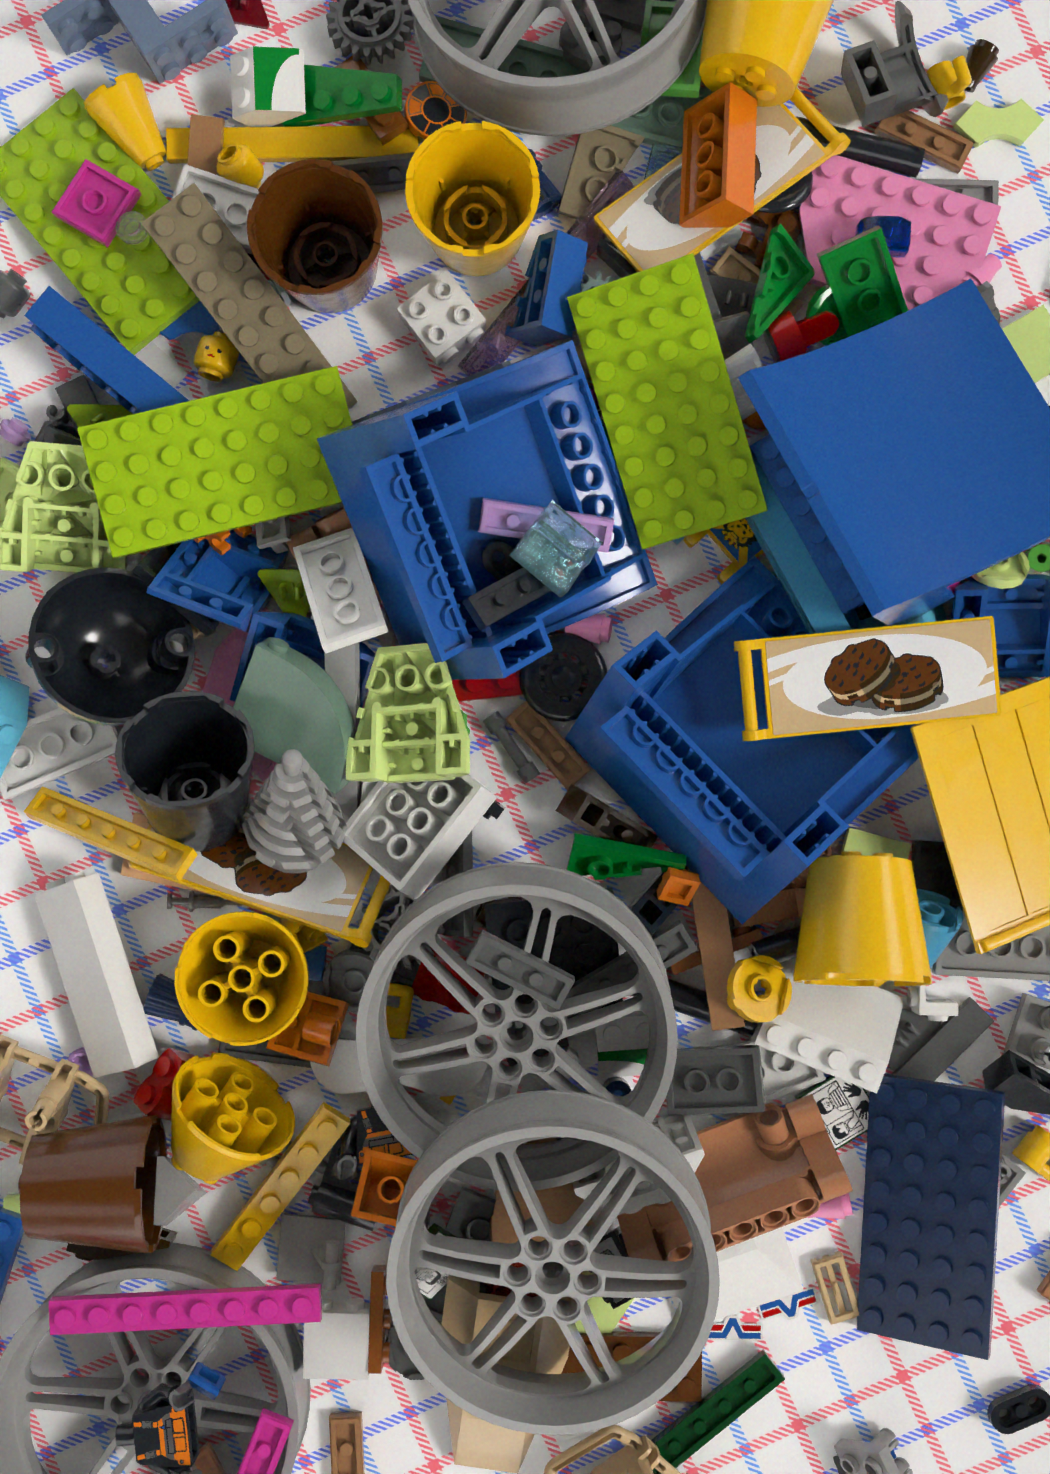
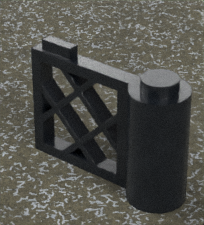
M342 1134L332 1148L320 1186L313 1185L308 1204L313 1205L312 1212L373 1231L376 1222L351 1216L358 1187L357 1183L350 1181L353 1179V1175L345 1179L331 1175L335 1162L340 1160V1155H337L341 1145ZM357 1168V1179L359 1181L362 1170L359 1171Z

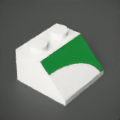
M252 46L230 56L232 119L250 127H271L306 114L303 50L299 48Z
M634 1011L626 1016L595 1027L599 1078L641 1075L649 1044V1019L646 1014L641 1011Z

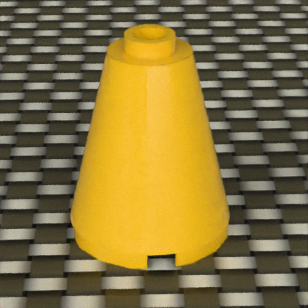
M137 73L119 75L113 78L116 84L108 88L103 84L89 94L84 101L85 109L93 120L142 169L147 168L148 171L155 170L165 162L163 157L167 152L144 85Z

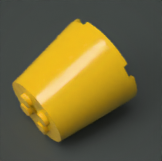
M707 0L699 65V76H701L702 82L713 93L731 82L757 99V106L771 107L787 102L795 92L834 0Z
M461 121L454 122L429 135L413 154L406 172L405 194L407 207L414 224L446 266L467 276L490 275L506 267L515 258L533 221L540 198L538 168L526 145L506 128L486 121L461 124Z
M858 851L841 852V855L817 858L809 865L793 975L795 983H803L804 981V984L877 987V980L894 981V986L932 985L929 958L911 860L893 857L892 853H874L872 856H863Z

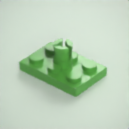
M646 0L640 48L662 31L672 14L676 2ZM703 33L692 59L682 74L661 96L699 98L701 86L699 65Z

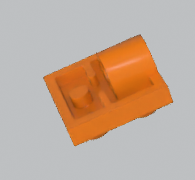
M307 991L305 1002L297 1017L284 1031L270 1039L266 1048L329 1067L349 1004L345 1001Z

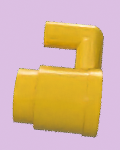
M965 56L956 57L952 60V63L951 61L939 62L927 70V76L938 94H945L948 97L949 101L944 110L951 109L965 100L964 90L972 81Z
M390 982L388 995L400 997L398 1007L386 1005L388 1033L390 1038L406 1039L414 990L410 986Z
M1036 1124L1033 1130L1028 1131L1018 1146L1014 1148L1012 1154L1047 1181H1050V1165L1046 1164L1050 1158V1133Z

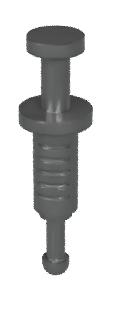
M194 891L189 892V898L172 897V893L167 894V909H172V905L189 906V912H193L194 908L221 909L223 905L242 906V904L224 900V898L218 896L194 895Z

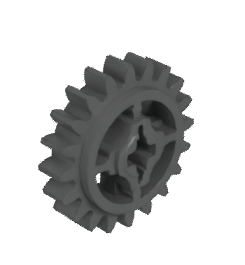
M337 0V2H329L330 13L326 14L329 38H332L335 49L341 48L343 57H347L352 53L353 60L356 62L361 57H365L367 65H370L372 58L376 57L378 62L383 64V55L387 54L391 59H395L394 48L404 51V41H411L412 39L411 30L414 29V20L407 0Z

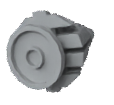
M290 749L283 753L279 761L281 764L274 766L273 771L269 774V778H266L264 784L250 802L244 816L248 817V824L244 822L242 827L249 848L256 851L255 858L260 862L284 873H304L317 868L335 855L333 846L340 849L345 838L343 829L338 826L340 822L345 826L347 825L336 797H334L326 784L320 780L321 778L302 757V754L298 750Z

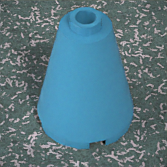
M916 889L931 969L961 928L964 916L959 907L955 910L949 905L950 899L933 891Z

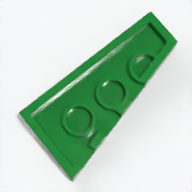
M304 65L306 114L282 122V125L284 127L313 126L402 111V79L393 73Z

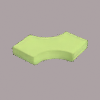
M1022 99L1005 108H991L976 100L952 128L961 136L973 141L975 149L984 142L995 139L1007 140L1020 147L1040 126L1044 119Z

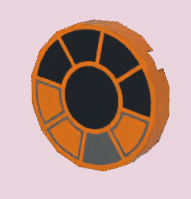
M425 81L416 85L408 94L404 107V118L413 135L417 138L420 136L426 139L436 130L451 123L461 121V124H464L467 118V110L449 97L436 81Z

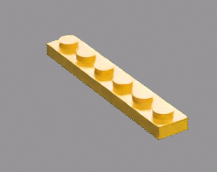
M43 786L23 811L32 820L179 882L198 855L192 847Z
M323 1101L211 1248L210 1256L238 1271L350 1125V1118Z

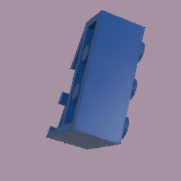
M558 229L538 236L525 276L530 278L524 296H518L515 306L520 308L513 327L507 325L504 335L533 346L572 338L576 326L567 297L582 292L581 283L583 271L587 263L588 242Z

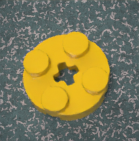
M764 955L738 960L732 968L727 981V1004L730 1009L736 1011L743 1019L755 1023L769 1022L778 1015H782L787 1010L792 996V985L790 979H786L784 972L781 970L784 969L783 966L774 958ZM758 980H760L761 987L765 989V993L757 996L754 991V984H757Z

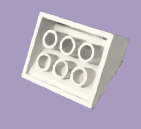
M469 774L456 777L454 780L405 783L378 781L346 822L347 826L344 825L342 827L345 833L343 842L400 892L417 899L496 800L497 796Z
M796 958L780 963L784 968L781 970L784 972L786 979H790L792 985L790 1004L782 1015H778L772 1021L758 1023L753 1036L749 1037L751 1041L756 1045L877 1094L889 1063L905 998L874 986L804 984V981L803 983H795L793 975Z

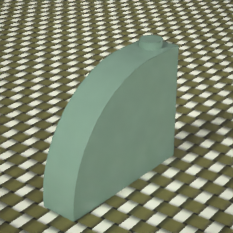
M269 637L260 642L254 649L233 706L235 710H240L251 726L255 752L281 764L279 761L285 751L290 749L298 750L321 778L320 780L326 784L332 793L337 794L349 783V780H346L349 737L354 738L356 734L353 717L343 694L331 677L319 665L302 653L290 648L286 641L280 638Z

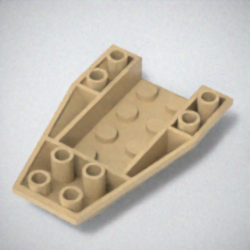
M448 1276L441 1325L459 1342L469 1344L490 1320L507 1296L479 1293V1281ZM567 1296L561 1298V1300L570 1301L573 1299ZM517 1313L512 1316L503 1329L479 1355L482 1356L516 1319ZM543 1316L532 1325L497 1363L532 1373L561 1374L568 1359L570 1345L557 1321L553 1317ZM446 1398L454 1465L518 1474L535 1434L515 1431L491 1424L471 1415Z

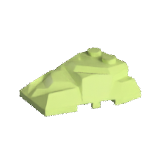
M29 441L15 479L17 484L12 497L8 499L5 506L7 511L0 527V570L29 572L33 569L73 573L103 567L127 570V556L112 558L82 445Z
M427 643L377 648L365 686L369 690L364 708L359 707L356 718L360 719L355 737H349L346 780L405 783L454 780L456 777L470 774V738L446 661L435 663Z

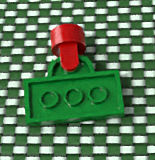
M877 225L817 253L827 284L816 291L809 301L806 317L795 321L792 313L788 310L781 313L763 333L775 363L807 353L806 347L816 342H820L824 346L830 345L908 311L880 226Z

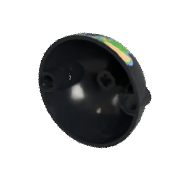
M108 567L87 569L72 574L58 582L39 602L31 620L25 659L27 664L33 669L38 683L45 693L60 708L87 722L121 726L125 724L128 718L132 720L144 709L143 705L166 694L181 692L186 686L195 658V641L189 621L167 601L148 594L147 588L149 585L133 571ZM176 641L180 643L183 647V652L174 651L170 647L169 642ZM36 647H44L51 656L41 658L35 653L34 649ZM99 659H105V664L109 663V666L104 668L102 663L97 662Z

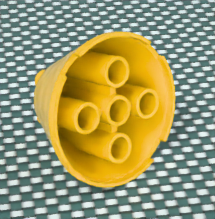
M238 911L217 916L201 925L191 934L182 947L177 967H175L174 984L176 996L184 1015L198 1031L210 1039L214 1038L233 1046H249L272 1039L294 1021L306 999L309 971L302 947L285 926L263 914Z
M212 1053L210 1057L202 1058L196 1055L188 1059L176 1073L172 1085V1165L176 1169L185 1171L207 1184H215L223 1177L276 1156L288 1145L294 1134L295 1116L290 1101L285 1103L277 1091L280 1087L279 1084L269 1074L245 1059L234 1058L225 1053Z

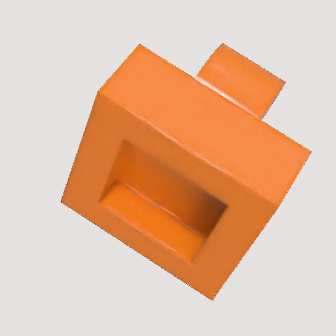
M669 867L664 872L662 881L656 890L658 899L688 906L701 883L699 874L688 872L687 869L679 870Z

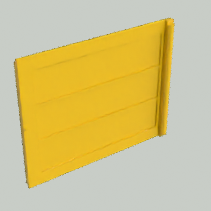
M1050 676L1000 694L1001 715L921 723L910 728L975 951L978 954L993 950L1050 925Z

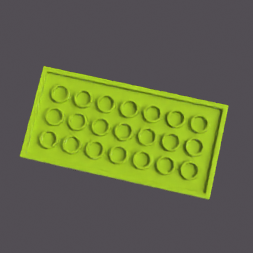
M74 88L0 147V197L123 346L133 355L137 354L160 335L161 331L200 301L142 225L144 220L167 204L169 200L143 169L87 113L84 99ZM85 159L139 189L142 194L108 248L56 218L52 213V210Z
M688 254L567 297L642 550L768 511L694 254Z
M337 366L77 428L112 558L140 553L342 503L317 441L319 437L352 425Z

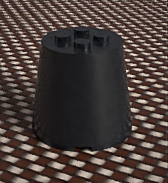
M174 692L147 702L143 705L144 709L132 720L128 718L117 738L115 757L123 782L155 833L192 847L195 851L210 850L226 843L242 827L246 817L244 814L248 806L255 754L254 736L248 720L240 710L237 711L226 704L223 698L205 692Z

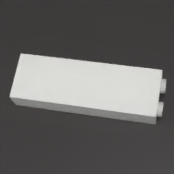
M84 871L65 876V879L62 878L45 884L47 890L34 895L94 1078L135 1069L159 1058L99 873L85 876Z

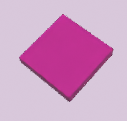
M85 159L52 210V213L56 218L108 248L142 194L139 189Z

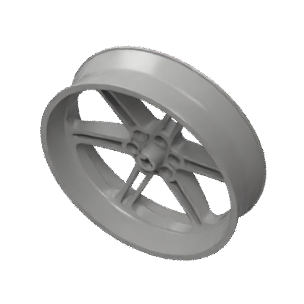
M407 0L413 15V27L418 48L432 77L443 91L462 108L486 122L497 124L510 131L539 136H565L602 129L638 113L654 102L669 89L692 59L703 33L707 0H677L672 14L662 31L634 53L621 59L612 47L593 0H503L483 31L478 43L471 48L461 47L443 30L428 0ZM548 7H556L562 12L591 68L588 72L578 75L543 78L519 76L497 70L540 13ZM580 9H583L608 63L607 66L602 65L577 13Z
M509 862L473 868L438 883L417 898L395 921L379 948L363 989L356 1021L357 1059L362 1081L369 1099L392 1135L417 1158L421 1157L427 1147L448 1126L425 1111L407 1093L400 1083L399 1078L401 1076L482 1061L489 1064L492 1068L485 1104L494 1100L498 1082L510 1085L507 1096L517 1094L521 1078L529 1073L537 1074L556 1090L584 1093L556 1070L560 1066L590 1094L623 1105L652 1123L667 1096L677 1059V1022L669 981L660 952L650 933L627 905L604 887L577 873L538 863ZM522 897L528 900L533 908L523 947L524 951L531 953L541 912L543 909L548 908L551 913L541 955L542 960L549 962L558 919L565 915H573L598 926L616 940L633 958L638 966V973L628 982L567 998L563 1001L559 1010L535 998L529 1004H521L516 998L525 993L513 987L506 990L495 988L437 935V930L448 919L476 905L501 898ZM422 943H427L455 972H457L470 986H472L479 993V995L475 997L426 949V947ZM407 955L417 957L477 1022L463 1028L403 1045L396 1044L388 1033L386 1005L390 981L399 960ZM635 993H641L625 1001L567 1019L568 1015L595 1008ZM493 1003L498 1005L501 1010L497 1013H489L484 1009V1006ZM634 1011H641L649 1019L647 1056L637 1084L629 1094L623 1097L611 1094L557 1044L559 1040L611 1022ZM546 1017H553L558 1023L548 1027L542 1024L541 1021ZM519 1021L520 1024L523 1023V1027L516 1028V1025H512V1022ZM486 1035L492 1038L493 1041L489 1044H481L476 1038ZM466 1044V1047L455 1049L411 1060L398 1061V1059L424 1055ZM542 1048L549 1051L550 1054L547 1057L541 1058L537 1057L533 1052ZM505 1058H513L518 1063L514 1066H506L501 1061ZM569 1137L541 1144L519 1145L515 1150L534 1190L558 1187L583 1179L606 1167L619 1156L617 1150L609 1146ZM498 1152V1157L512 1190L520 1191L505 1155L502 1152ZM482 1157L468 1158L450 1175V1177L461 1182L499 1190L489 1164Z
M566 1090L528 1091L490 1101L454 1121L434 1139L415 1164L406 1182L399 1204L396 1228L390 1244L386 1275L388 1305L393 1325L406 1353L423 1377L453 1404L475 1417L507 1429L544 1435L578 1434L618 1424L648 1409L672 1391L697 1361L709 1338L718 1307L720 1286L719 1264L711 1234L706 1199L696 1174L679 1148L658 1127L633 1110L592 1094ZM551 1137L588 1140L616 1149L619 1154L616 1162L574 1214L563 1224H555L548 1219L515 1151L523 1143ZM498 1152H502L505 1155L532 1216L527 1220L524 1219L498 1157ZM482 1157L489 1164L518 1237L517 1242L512 1244L434 1235L426 1229L424 1220L433 1199L448 1177L468 1158ZM633 1167L592 1225L588 1227L586 1225L607 1198L626 1169ZM643 1181H650L656 1184L674 1203L688 1229L692 1242V1250L689 1257L677 1262L596 1253L593 1250L612 1225L636 1186ZM541 1236L545 1238V1240L537 1242L532 1240L531 1238ZM571 1240H577L580 1242V1244L576 1246H571L567 1244V1242ZM519 1262L525 1266L517 1268L511 1264ZM422 1267L456 1277L509 1287L512 1291L474 1340L469 1344H462L437 1321L427 1307L416 1280L415 1270ZM588 1270L594 1272L592 1275L581 1274V1272ZM527 1293H536V1294H538V1296H536V1297H529V1296H527V1295H525V1294H527ZM566 1296L573 1298L570 1301L561 1300L562 1297ZM675 1296L680 1298L679 1306L672 1321L660 1334L641 1349L617 1362L612 1358L587 1303V1300L592 1297L659 1298ZM517 1313L516 1319L482 1356L479 1355L492 1342L512 1316ZM549 1316L553 1317L559 1324L585 1371L568 1374L532 1373L503 1366L497 1362L539 1318ZM579 1320L582 1322L603 1367L598 1368L575 1322Z
M172 1243L169 1248L155 1250L153 1253H136L92 1260L76 1270L57 1286L43 1304L28 1317L14 1334L1 1356L0 1474H47L33 1446L30 1429L31 1410L42 1409L104 1416L114 1419L117 1424L132 1423V1415L141 1403L142 1398L161 1383L178 1386L185 1383L196 1363L204 1361L226 1329V1327H217L194 1361L184 1354L204 1328H194L174 1355L165 1359L156 1354L145 1331L126 1332L136 1355H134L124 1332H107V1337L124 1378L38 1377L32 1373L30 1362L41 1340L50 1329L48 1301L52 1297L122 1293L120 1288L122 1281L146 1278L181 1283L194 1289L258 1287L267 1285L243 1266L236 1271L210 1256V1250L180 1243ZM294 1323L249 1325L262 1340L271 1358L276 1374L278 1400L270 1403L220 1391L215 1400H212L193 1389L197 1427L253 1433L259 1419L256 1416H260L263 1408L293 1419L292 1428L274 1471V1474H291L306 1432L310 1411V1379H303V1343ZM137 1368H142L146 1370L149 1374V1377L145 1378L140 1376L137 1372ZM169 1372L178 1373L182 1380L175 1381L171 1379ZM33 1392H50V1393H67V1394H35V1393H33ZM84 1395H100V1396H105V1397L84 1396ZM118 1395L126 1396L130 1403H122ZM115 1436L89 1474H97L117 1446ZM135 1445L121 1446L127 1450V1453L111 1474L122 1473L135 1456ZM195 1463L193 1467H190L191 1471L197 1469Z

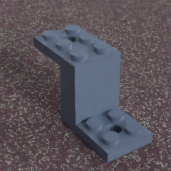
M63 0L41 14L67 56L73 52L81 51L88 42L99 35L109 33L120 22L159 84L176 78L181 70L192 63L201 62L209 52L218 46L222 47L229 44L233 37L238 34L225 0H205L165 27L147 0Z

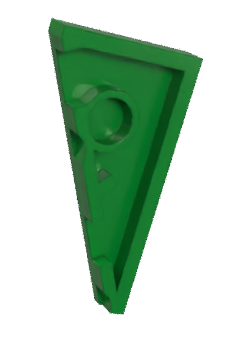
M782 224L770 230L745 333V338L749 343L757 340L815 275L814 268Z
M575 833L566 870L581 876L592 875L594 880H603L608 877L620 878L642 875L643 869L661 867L663 873L669 867L685 869L687 855Z

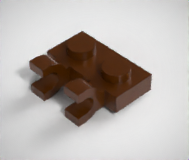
M791 210L782 213L754 212L752 216L746 219V223L766 229L762 242H759L755 236L743 231L735 251L755 258L753 265L761 270L770 230L782 224L796 243L801 231L799 214Z

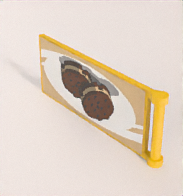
M797 87L789 100L829 141V144L824 148L784 104L771 107L757 106L754 212L834 155L841 154L851 142L845 133H839ZM682 153L594 216L596 225L637 272L691 253L695 256L739 224L737 223L731 227L683 228L679 225Z
M993 616L734 641V652L738 651L745 730L742 731V741L1001 715ZM756 649L761 650L767 717L766 729H758L751 655V650Z
M245 817L244 822L248 824V817ZM149 824L147 829L155 832L152 826ZM243 827L226 843L210 850L196 851L197 857L180 882L130 861V866L134 869L346 939L362 948H367L371 942L372 935L370 933L391 884L380 875L359 928L352 929L349 928L374 868L345 843H342L340 849L333 846L334 856L325 863L320 864L317 868L304 873H284L260 862L255 858L256 851L249 848Z

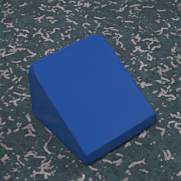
M317 946L304 953L308 964L309 980L312 981L323 980L326 966L327 947Z
M197 1362L186 1382L190 1383L191 1388L215 1400L226 1378L201 1362Z

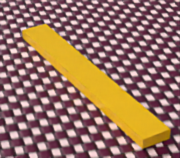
M369 126L224 127L223 148L230 144L246 145L251 148L260 162H297L307 159L339 161L415 152L419 147V136L417 138L407 129L385 145H382ZM166 128V156L169 164L188 163L190 128Z

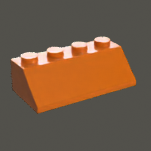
M731 82L684 111L679 225L683 228L731 227L754 214L757 99Z

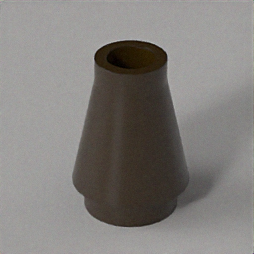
M977 39L975 44L969 47L966 62L972 81L964 91L973 93L977 85L998 61L997 54L999 49L993 43L984 39Z

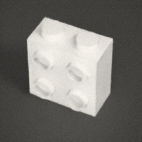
M448 270L444 271L397 307L399 318L436 366L443 362L445 364L452 362L460 354L459 350L468 343L470 345L477 343L485 335L484 331L487 329L486 319Z
M322 1298L321 1322L304 1323L303 1379L368 1380L370 1303H365L363 1299L359 1298L348 1299L345 1302H332L330 1298Z

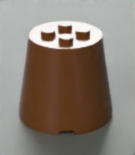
M307 159L280 168L258 189L259 193L248 212V241L257 263L276 284L301 304L312 310L322 313H338L353 308L371 291L377 275L383 221L380 207L373 191L357 173L335 165L332 161ZM331 257V262L325 263L324 259Z
M150 1115L35 1135L27 1147L22 1173L18 1182L21 1221L26 1236L39 1240L137 1253H153L158 1246L163 1226L153 1225L157 1156L168 1157L166 1134L162 1119L157 1118V1115Z

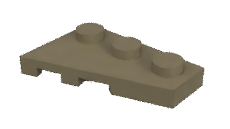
M612 125L579 134L557 213L587 223L645 137Z

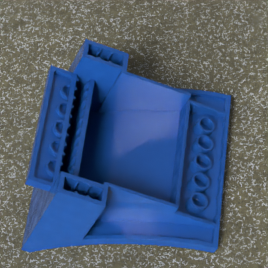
M971 278L907 312L853 336L784 361L751 369L738 377L769 432L768 435L750 445V448L843 614L846 615L861 605L866 604L874 618L889 626L907 624L955 597L949 587L950 585L992 567L1050 538V408Z
M573 340L317 438L399 645L427 643L435 663L446 661L452 680L506 678L553 650L547 634L602 612L658 585L646 550H642L624 486ZM483 498L614 518L609 553L566 546L582 559V563L578 567L581 574L567 582L560 593L553 590L482 631L478 629L462 603L467 597L499 581L485 569L482 563L484 547L492 541L501 540L517 551L525 540L478 532ZM496 551L492 555V559L495 562H500L504 558V554L500 551Z
M755 556L695 608L665 638L656 630L610 667L565 737L567 742L628 806L653 829L656 835L673 853L687 855L686 866L692 873L699 874L700 881L742 925L814 862L849 827L848 825L919 758L910 729L917 724L742 741V731L745 730L738 651L734 652V641L809 634L779 579ZM756 649L751 650L757 722L758 729H766L767 717L761 650Z

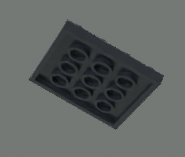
M612 887L605 888L612 894H614ZM522 897L485 902L486 931L523 950L533 914L531 903ZM548 908L543 909L541 912L530 953L540 959L551 913ZM565 915L558 919L548 963L574 975L575 982L619 956L618 942L598 926L573 915ZM491 976L492 985L495 988L506 990L511 987ZM527 994L519 995L516 998L521 1004H529L534 1000ZM623 998L610 1002L603 1007L622 1002ZM494 1004L495 1013H497L501 1008Z

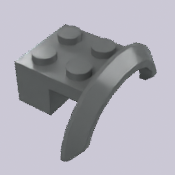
M901 1L895 2L894 11L898 47L880 53L875 40L847 49L843 53L841 76L862 127L922 106L930 116L937 117L943 113L949 101L947 95L936 92L925 72L915 41L913 15Z

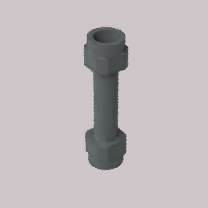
M496 711L482 721L491 734L494 733L519 769L516 772L524 784L541 774L533 761L529 762L506 729L505 725L507 723L499 711Z

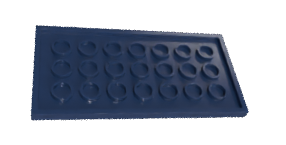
M884 1074L877 1094L870 1091L857 1330L989 1360L992 1341L1005 1092Z

